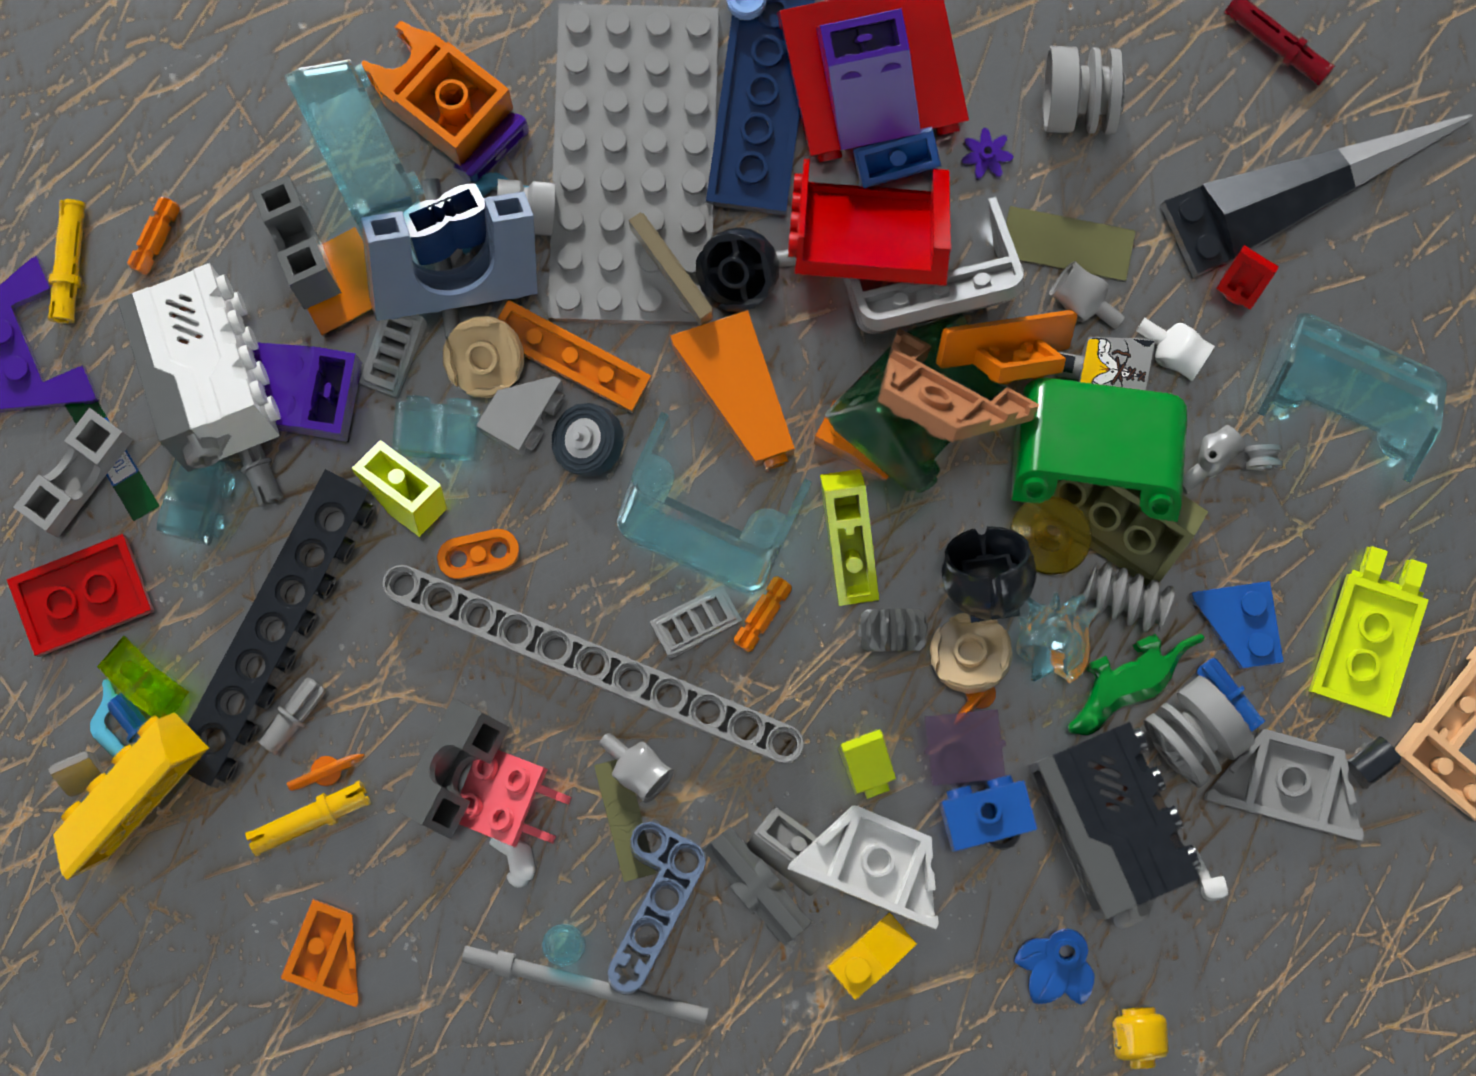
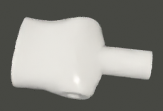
M1144 318L1136 330L1144 337L1155 340V344H1157L1155 360L1159 365L1175 370L1191 381L1196 377L1215 347L1202 339L1193 328L1183 323H1177L1166 331L1147 318Z

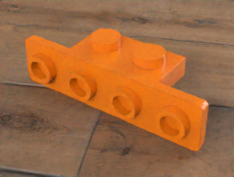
M1072 310L945 328L942 331L936 364L942 369L974 364L988 375L991 381L998 384H1010L1015 380L1043 378L1046 375L1063 373L1066 358L1057 351L1070 348L1078 315Z

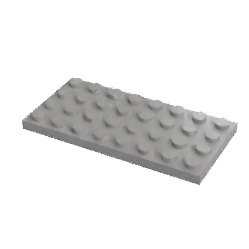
M559 4L552 183H555L553 232L552 236H550L548 321L699 325L631 232L629 219L640 212L644 213L701 291L696 278V259L703 250L704 245L713 237L714 204L706 203L716 132L719 7ZM701 291L703 296L711 305V295L707 298L706 295Z

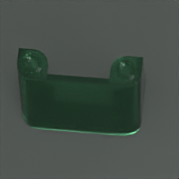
M962 313L916 327L907 332L932 346L927 359L922 363L989 401H992L1007 388L1006 384H998L991 381L988 375L974 364L945 369L940 368L936 364L942 331L948 327L969 325ZM890 346L827 410L825 417L838 434L903 489L922 493L937 483L938 478L936 476L939 474L941 467L934 459L950 441L931 435L922 425L911 419L895 415L889 407L878 402L891 350Z

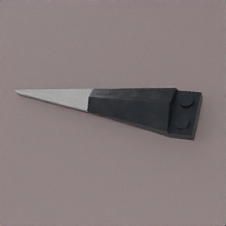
M1474 115L1457 117L1204 183L1200 187L1164 200L1160 206L1194 278L1231 263L1244 245L1251 250L1346 193L1468 124Z

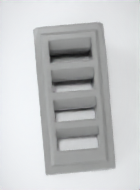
M411 315L399 319L381 320L359 384L398 399L426 329L427 323L425 319L418 315ZM396 322L411 328L410 334L392 329L393 323ZM387 338L406 344L404 351L385 344ZM381 353L399 359V366L379 360ZM375 368L395 375L393 382L374 376Z
M721 585L650 621V625L669 660L742 622V619L724 586ZM714 599L718 600L727 617L722 622L719 621L709 603ZM701 606L712 624V627L706 630L695 611ZM688 614L698 634L692 637L681 620V617ZM671 622H674L683 639L678 644L675 643L666 627Z

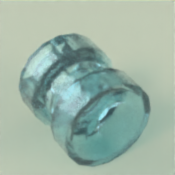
M566 923L555 925L543 937V954L554 965H572L579 961L585 953V936L574 925Z

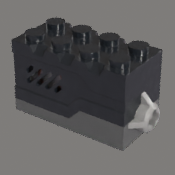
M1130 722L1028 765L1095 918L1107 920L1112 917L1115 926L1120 929L1147 919L1155 898L1200 879L1197 869L1201 868V863L1194 847L1191 844L1183 845L1178 831L1183 829L1184 826L1174 805L1167 807L1160 794L1161 791L1166 790V785L1157 766L1149 768L1143 756V753L1149 750L1147 741L1139 727L1133 729Z

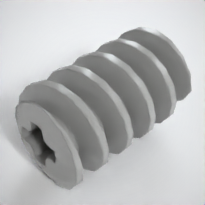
M1105 562L1099 570H1097L1096 563L1084 589L1081 607L1085 609L1094 599L1096 600L1097 614H1101L1109 605L1112 606L1113 620L1116 621L1125 611L1127 612L1128 626H1132L1140 617L1143 618L1144 632L1147 633L1154 623L1158 624V632H1160L1171 608L1175 589L1169 585L1159 594V582L1155 579L1151 580L1143 588L1144 577L1142 574H1136L1128 582V570L1126 568H1121L1112 576L1111 562Z

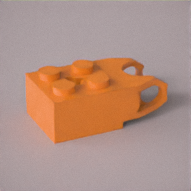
M400 21L395 28L398 31L397 36L406 44L411 53L408 61L401 67L389 69L363 60L358 66L360 75L377 91L388 110L461 166L514 109L509 88L448 41L444 42L432 32L414 28Z

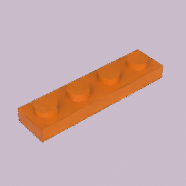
M510 300L506 302L498 317L499 320L506 322L518 334L524 348L525 357L633 414L652 379L650 374Z

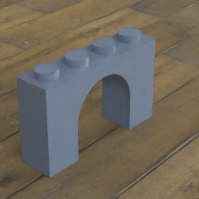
M525 192L484 198L486 238L482 249L468 263L445 271L426 269L412 260L410 234L402 211L361 217L369 298L376 321L399 319L405 316L428 312L435 313L446 309L477 306L482 303L518 299L523 296L538 294L534 215Z

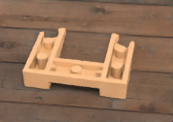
M1475 646L1466 657L1469 663L1422 723L1415 722L1394 749L1402 757L1400 763L1476 822V765L1459 751L1460 747L1476 728Z

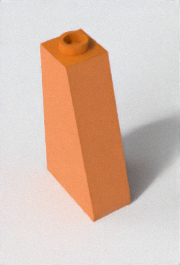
M748 310L670 335L674 353L754 467L764 465L766 470H771L789 463L788 457L794 455L795 448Z

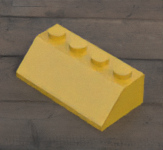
M175 712L162 718H158L155 715L146 721L137 731L140 736L133 746L131 744L125 746L114 756L111 762L115 766L108 774H100L88 785L86 791L89 795L82 803L80 801L75 802L62 814L61 819L64 823L53 836L61 874L66 880L107 861L209 749Z

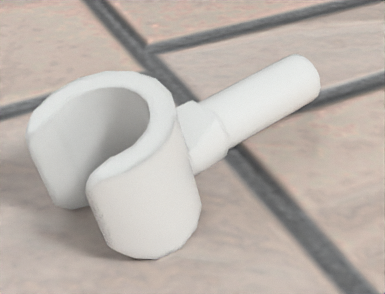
M1193 846L1201 863V868L1197 869V873L1200 877L1202 897L1209 902L1224 900L1228 896L1224 876L1210 878L1209 871L1196 846Z

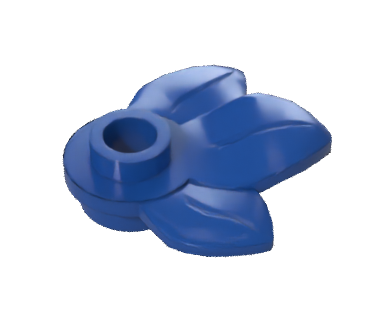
M1061 929L1053 933L1049 939H1030L1017 952L1014 962L1020 967L1032 971L1029 979V992L1035 1004L1053 1002L1065 992L1073 1001L1082 1005L1092 993L1095 974L1086 961L1088 956L1087 941L1078 931ZM1064 945H1070L1075 949V953L1070 957H1064L1060 954L1059 950Z

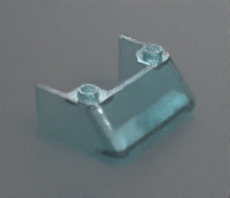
M347 59L298 68L284 75L361 233V217L399 211L404 212L409 207L420 203L417 196L423 194L424 190L414 170L406 174L365 90L372 86L361 63L353 66L351 60Z
M1300 313L1290 328L1267 379L1257 413L1265 417L1272 403L1280 408L1289 409L1290 407H1299L1304 399L1357 422L1378 432L1377 442L1381 446V451L1386 456L1394 460H1405L1402 480L1410 483L1441 431L1447 381L1439 372L1318 316Z
M661 412L635 465L617 515V525L620 533L627 540L739 593L751 595L760 592L766 586L811 492L812 481L804 479L787 515L769 508L757 510L749 517L743 531H740L668 497L674 484V470L666 459L657 454L671 424L669 415Z

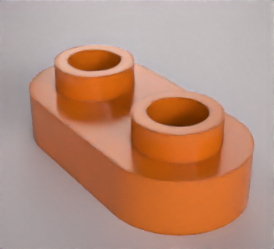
M492 529L447 540L438 551L437 563L440 570L450 579L465 580L510 569L519 558L520 547L514 535L509 531ZM498 544H503L507 547V553L502 558H495L492 555V549ZM457 553H463L467 557V561L462 567H455L452 564V558Z

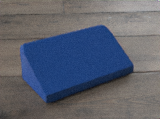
M932 127L921 129L919 134L868 144L853 149L859 182L863 188L941 167Z

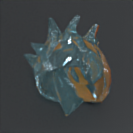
M1055 592L1047 607L1045 604H1038L1031 597L1028 598L1029 616L1027 620L1018 617L1021 632L1016 645L1018 655L1023 660L1031 663V681H1037L1055 672L1070 684L1087 669L1091 654L1089 628L1100 610L1094 608L1080 616H1076L1077 606L1085 599L1083 594L1077 597L1072 596L1061 606L1057 592Z

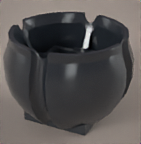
M987 526L985 533L982 535L975 528L960 533L948 543L941 566L942 580L949 599L961 611L969 615L971 623L1020 616V608L1031 596L1037 579L1036 563L1029 548V542L1020 533L1003 527Z

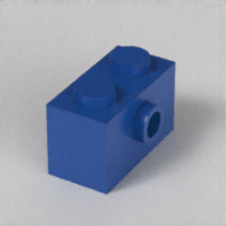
M1007 775L987 781L989 789L976 793L972 792L971 785L947 791L948 800L939 802L952 852L1038 830L1024 780L1013 782L1012 775Z

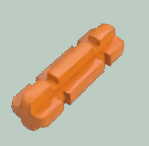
M160 197L157 200L153 209L155 215L154 217H149L136 243L138 249L137 251H132L127 261V265L138 273L147 275L155 262L152 260L153 255L158 256L171 229L169 223L170 221H175L180 211V206L176 202L165 197Z
M775 576L772 578L766 588L768 592L766 595H761L745 620L746 626L744 628L741 627L734 637V643L747 652L753 651L760 640L759 634H764L781 608L779 603L781 600L785 601L792 591V585L781 577Z

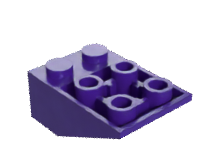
M902 9L817 27L816 32L840 150L921 133L910 49Z
M258 343V349L253 351L256 362H262L267 372L270 383L264 386L267 397H273L279 409L281 419L275 421L278 430L347 442L362 362L356 353L315 346Z

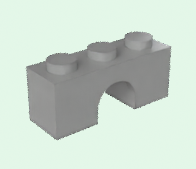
M91 408L86 411L64 440L68 443V448L59 464L45 476L38 474L13 506V508L44 531L57 538L133 441V439Z

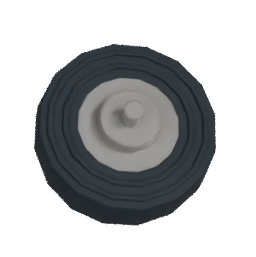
M593 403L576 404L565 410L556 421L552 432V450L556 461L566 471L582 477L599 476L610 470L619 459L624 446V431L619 419L609 409Z

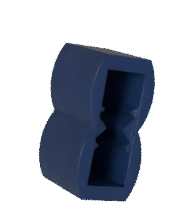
M476 184L457 186L444 193L438 200H427L417 203L403 212L410 234L411 249L419 265L438 263L451 256L457 249H468L485 242L484 199Z

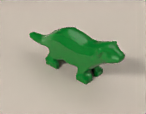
M1153 634L1132 645L1136 652H1143L1134 662L1125 663L1115 670H1111L1107 656L1090 662L1086 671L1095 675V681L1084 707L1068 724L1069 733L1084 736L1092 735L1099 731L1117 711L1158 698L1172 680L1181 657L1188 649L1202 643L1205 639L1204 635L1197 634L1178 643L1162 656L1161 640L1157 634Z

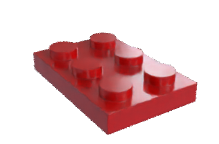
M124 534L6 579L34 656L41 657L155 612L128 539Z

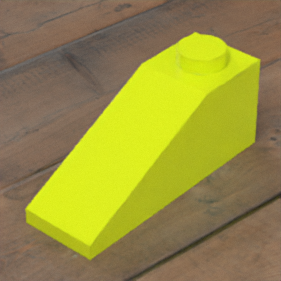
M855 469L821 474V490L838 605L843 606L879 600L868 500L861 470Z

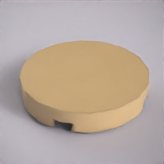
M475 316L459 323L452 330L448 339H446L443 347V366L449 380L456 387L459 386L462 390L466 391V394L478 398L494 397L497 390L509 388L519 379L524 367V348L518 334L506 322L493 316Z
M966 613L957 614L949 618V622L945 623L942 627L940 626L935 631L929 648L932 668L939 680L952 690L967 694L985 692L998 685L1009 672L1013 659L1010 636L1006 629L998 624L997 620L971 623L969 615Z

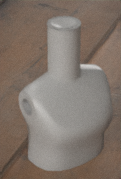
M1076 261L1070 263L1064 269L1049 292V295L1059 301L1065 310L1074 311L1078 315L1077 320L1081 322L1087 321L1096 314L1113 329H1116L1125 318V316L1105 301L1109 288L1108 283L1102 278L1084 270Z
M1225 425L1216 433L1208 434L1202 439L1198 463L1184 474V493L1188 494L1206 477L1211 478L1220 474L1235 456L1245 450L1244 439L1233 427Z
M610 732L605 734L599 742V745L617 760L612 776L622 786L635 792L644 803L652 801L666 787L674 775L673 769L666 766L645 742H639L628 749Z

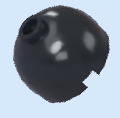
M735 227L717 233L704 245L703 250L696 259V278L701 291L707 298L711 295L715 301L721 303L719 305L720 308L726 311L743 312L755 308L772 293L779 278V259L774 247L763 235L752 229Z

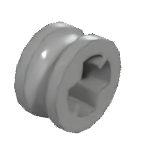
M1261 444L1245 447V454H1248L1250 458L1249 462L1245 463L1246 469L1270 470L1283 467V461L1278 459V453L1282 452L1281 445Z

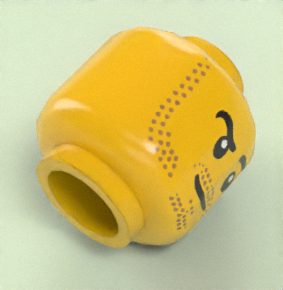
M1155 1007L1122 1009V1016L1114 1019L1112 1023L1114 1053L1118 1059L1130 1061V1069L1155 1068V1059L1164 1058L1168 1054L1167 1021L1163 1015L1155 1013Z

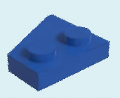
M1270 581L1196 591L1189 594L1191 602L1194 606L1197 605L1211 625V630L1229 650V655L1239 669L1275 665L1284 662Z

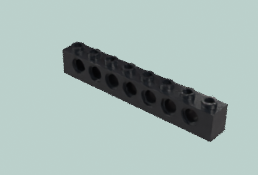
M326 469L324 470L187 724L206 745L209 734L214 730L220 729L225 735V744L217 752H211L208 749L186 773L187 775L215 788H219L221 782L227 784L233 776L238 762L234 760L241 745L248 746L254 737L258 725L253 722L260 709L266 710L272 703L278 689L273 686L281 671L286 673L292 666L297 655V651L293 649L300 635L306 636L310 632L317 617V614L313 613L319 599L325 600L331 593L336 582V578L332 576L339 562L346 563L356 544V541L352 540L357 528L359 525L365 527L374 512L375 505L371 503L374 496L369 491ZM334 511L342 512L344 515L343 525L336 531H327L324 526L326 516ZM315 547L322 548L324 550L323 562L314 568L307 567L305 564L306 553ZM293 584H302L305 589L303 599L297 604H288L285 598L287 589ZM274 620H282L285 625L284 635L277 641H269L266 636L267 626ZM261 656L265 661V670L259 677L250 678L246 672L247 663L251 658ZM241 693L245 698V707L239 714L231 715L227 710V700L231 695Z

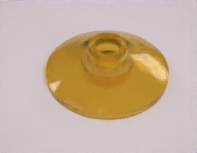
M1052 496L1049 500L1042 503L1026 502L1016 512L1010 526L1011 530L1020 533L1027 539L1036 563V571L1043 574L1059 575L1074 570L1085 560L1092 543L1091 527L1084 513L1073 503L1059 497ZM1047 526H1056L1060 530V534H1050Z

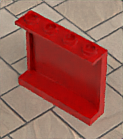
M825 0L780 10L777 13L779 27L784 35L804 127L808 157L817 155L819 162L842 157L816 28L824 24L901 8L910 49L920 130L932 127V129L935 128L936 135L939 136L960 131L959 123L969 121L944 0Z
M804 159L803 174H794L788 257L796 258L795 274L947 285L951 250L949 170L933 169L931 191L884 187L863 188L859 185L808 182L810 159Z

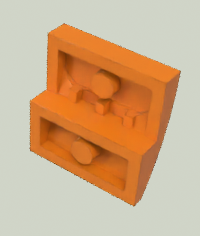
M356 227L322 244L342 292L307 308L322 336L373 309L368 291L364 244Z

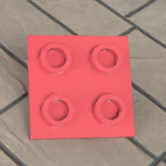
M497 750L491 764L483 760L473 761L460 792V795L470 801V804L459 824L513 847H517L522 832L553 844L556 836L525 824L526 815L536 792L567 805L570 804L572 797L542 785L548 769Z

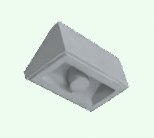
M775 806L746 844L749 850L810 896L822 884L788 870L789 864L818 837Z

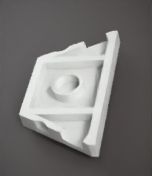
M851 806L788 866L790 871L928 928L937 929L939 924L938 916L934 912L933 890H936L935 874L931 869V860L933 858L932 837L859 806Z

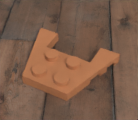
M902 329L897 330L878 402L889 407L895 415L911 419L925 427L931 435L940 439H947L950 442L1034 419L1040 406L1036 402L1008 387L992 401H989L922 364L927 359L932 346Z

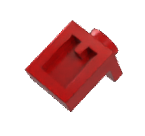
M1244 245L1224 273L1216 289L1221 291L1225 298L1233 304L1243 305L1251 310L1277 272L1279 266Z

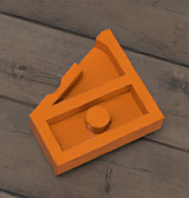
M312 899L280 979L357 1007L359 1001L352 913Z

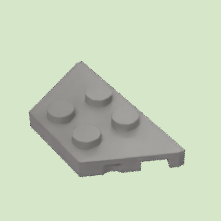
M1261 729L1254 737L1256 743L1237 757L1205 793L1204 800L1363 842L1364 832L1363 828H1360L1355 808V803L1357 802L1353 786L1350 784L1348 777L1349 767L1345 750Z

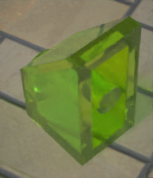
M124 635L97 666L129 701L151 717L156 715L158 718H162L176 712L180 708L183 699L189 694V691L172 674Z

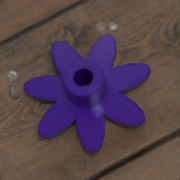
M985 127L981 130L980 142L969 137L964 139L966 146L973 152L965 155L961 162L963 164L977 163L975 168L977 179L985 174L987 168L996 177H1001L1002 168L999 162L1011 161L1014 156L1007 151L1000 150L1005 145L1007 136L1001 135L992 141L991 134Z

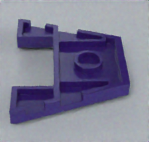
M37 256L30 258L0 284V412L24 410V408L45 406L49 408L62 407L66 404L76 403L92 404L100 401L87 369L83 365L46 381L43 378L15 311L16 308L51 293V285L48 284L47 274L41 260Z

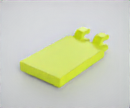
M1370 546L1366 547L1359 571L1352 570L1351 574H1346L1309 692L1391 718L1429 599L1423 598L1424 592L1419 591L1428 564L1413 559L1405 560L1399 584L1380 578L1388 551Z

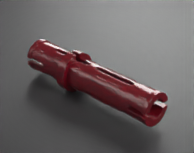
M1232 0L1225 9V15L1231 17L1283 58L1282 63L1287 67L1293 65L1316 83L1318 87L1334 69V64H1331L1307 45L1309 42L1303 36L1300 39L1250 0Z

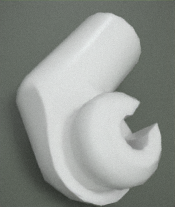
M491 838L488 845L507 855L510 870L507 874L508 882L517 888L525 887L529 880L533 879L536 870L531 847L520 839L517 847H513Z

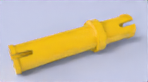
M64 199L59 201L53 273L49 274L48 284L51 285V299L47 319L55 323L69 324V322L74 323L77 289L81 287L82 278L79 277V260L86 203L79 200Z
M360 780L328 796L325 793L316 796L315 802L259 828L245 832L247 841L251 840L252 842L248 845L256 857L260 856L261 853L322 825L328 824V826L337 824L338 818L364 806L371 805L370 798L365 796L367 791Z

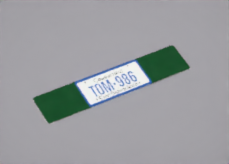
M99 402L65 405L75 424L80 421L89 408L110 422ZM126 449L106 476L133 521H136L159 507V503Z

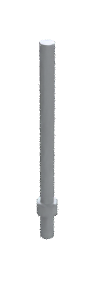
M465 946L461 960L464 963L493 970V975L509 979L510 975L701 1025H705L709 1010L642 991L623 995L613 990L608 982L515 958V954L499 950L498 954Z

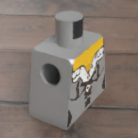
M1089 337L1084 344L1082 356L1059 352L1066 358L1063 373L1054 374V376L1074 379L1077 382L1146 390L1155 340Z

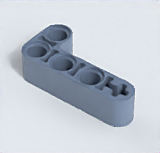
M644 822L638 825L633 831L630 840L633 856L639 862L659 873L608 969V982L611 988L623 995L637 992L644 984L696 886L706 862L702 848L696 843L654 822ZM644 833H653L659 837L661 847L654 853H645L637 845L638 838ZM682 852L691 853L696 857L698 867L691 873L680 872L674 864V858ZM662 889L672 890L678 897V905L672 910L665 911L660 909L655 903L654 896ZM642 926L653 927L658 933L659 940L657 944L651 948L639 946L634 936L638 928ZM629 947L637 956L649 958L647 964H644L639 959L633 973L638 977V980L636 982L629 980L626 985H622L619 983L620 975L615 970L617 967L622 969L627 967L632 954L624 953V951Z

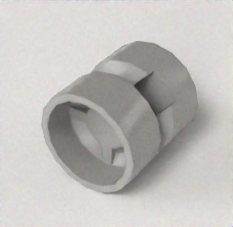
M498 179L497 196L524 191L534 215L535 235L552 236L555 183L532 181L529 187H524L520 180Z

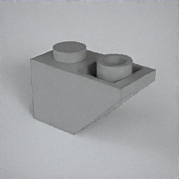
M552 376L497 390L476 425L478 430L520 456H523L527 448L531 451L534 450L544 433V429L540 427L548 413L552 416L555 415L565 398V394L561 393L564 388L561 380Z

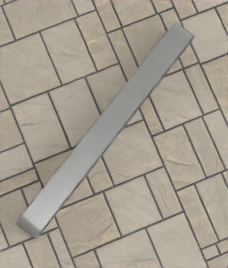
M394 566L384 575L383 588L387 596L397 604L773 762L784 765L790 764L797 760L802 753L804 745L802 735L797 729L781 721L410 566ZM404 575L411 576L414 580L412 591L404 596L396 595L393 587L397 578ZM440 591L449 592L452 595L450 607L442 612L434 611L431 606L433 596ZM476 607H486L490 611L489 622L480 628L472 627L469 623L471 611ZM520 622L527 625L529 632L523 642L514 644L507 640V630L512 624ZM555 638L562 639L566 642L567 646L564 656L556 660L547 658L544 652L547 642ZM591 654L600 655L605 660L603 671L595 676L585 674L582 669L584 659ZM629 670H636L643 676L642 686L633 692L625 691L620 685L621 676ZM666 686H675L682 694L681 701L675 707L666 708L658 701L659 692ZM703 702H713L719 707L720 716L714 723L704 724L696 717V710ZM741 718H751L758 725V733L751 740H742L734 732L735 724ZM779 734H789L795 739L797 747L790 756H780L774 751L772 743Z

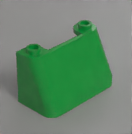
M1037 378L1025 386L1022 395L1040 406L1032 421L1017 424L1011 501L1027 503L1047 501L1054 495L1058 480L1141 490L1140 508L1144 514L1158 520L1178 522L1182 506L1188 423L1187 405L1183 399L1170 393L1053 378Z

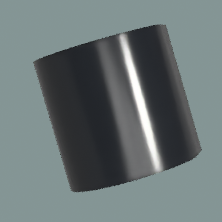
M1379 736L1348 759L1347 762L1351 774L1363 789H1367L1394 769L1401 762L1402 757L1386 739Z

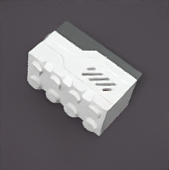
M208 263L173 279L117 299L159 442L187 472L197 468L212 466L222 458L280 436L275 422L281 419L279 409L273 397H267L264 386L270 383L262 362H256L253 351L258 349V343L250 326L245 327L242 316L248 314L247 308L240 293L233 292L230 281L225 274L219 276L212 265Z

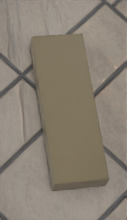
M640 212L629 219L631 232L698 324L703 325L713 319V308L645 214Z

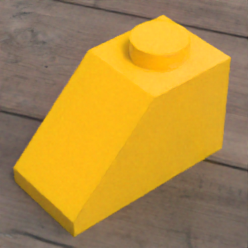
M889 912L826 967L853 999L856 1000L887 974L917 943Z

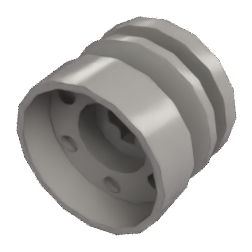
M1049 47L1043 89V123L1045 132L1072 133L1078 115H1084L1088 134L1096 132L1099 115L1101 116L1104 134H1115L1117 132L1119 118L1124 108L1126 76L1119 48H1109L1107 50L1104 66H1102L1101 50L1099 47H1093L1088 57L1087 66H1084L1080 63L1077 47Z
M1197 676L1176 693L1179 703L1184 710L1182 714L1171 705L1165 703L1159 707L1164 721L1153 713L1143 720V723L1153 740L1155 748L1169 766L1178 774L1184 776L1191 784L1201 788L1209 781L1204 768L1213 775L1222 771L1219 760L1214 753L1216 750L1232 761L1256 742L1249 726L1230 701L1210 681L1202 676Z

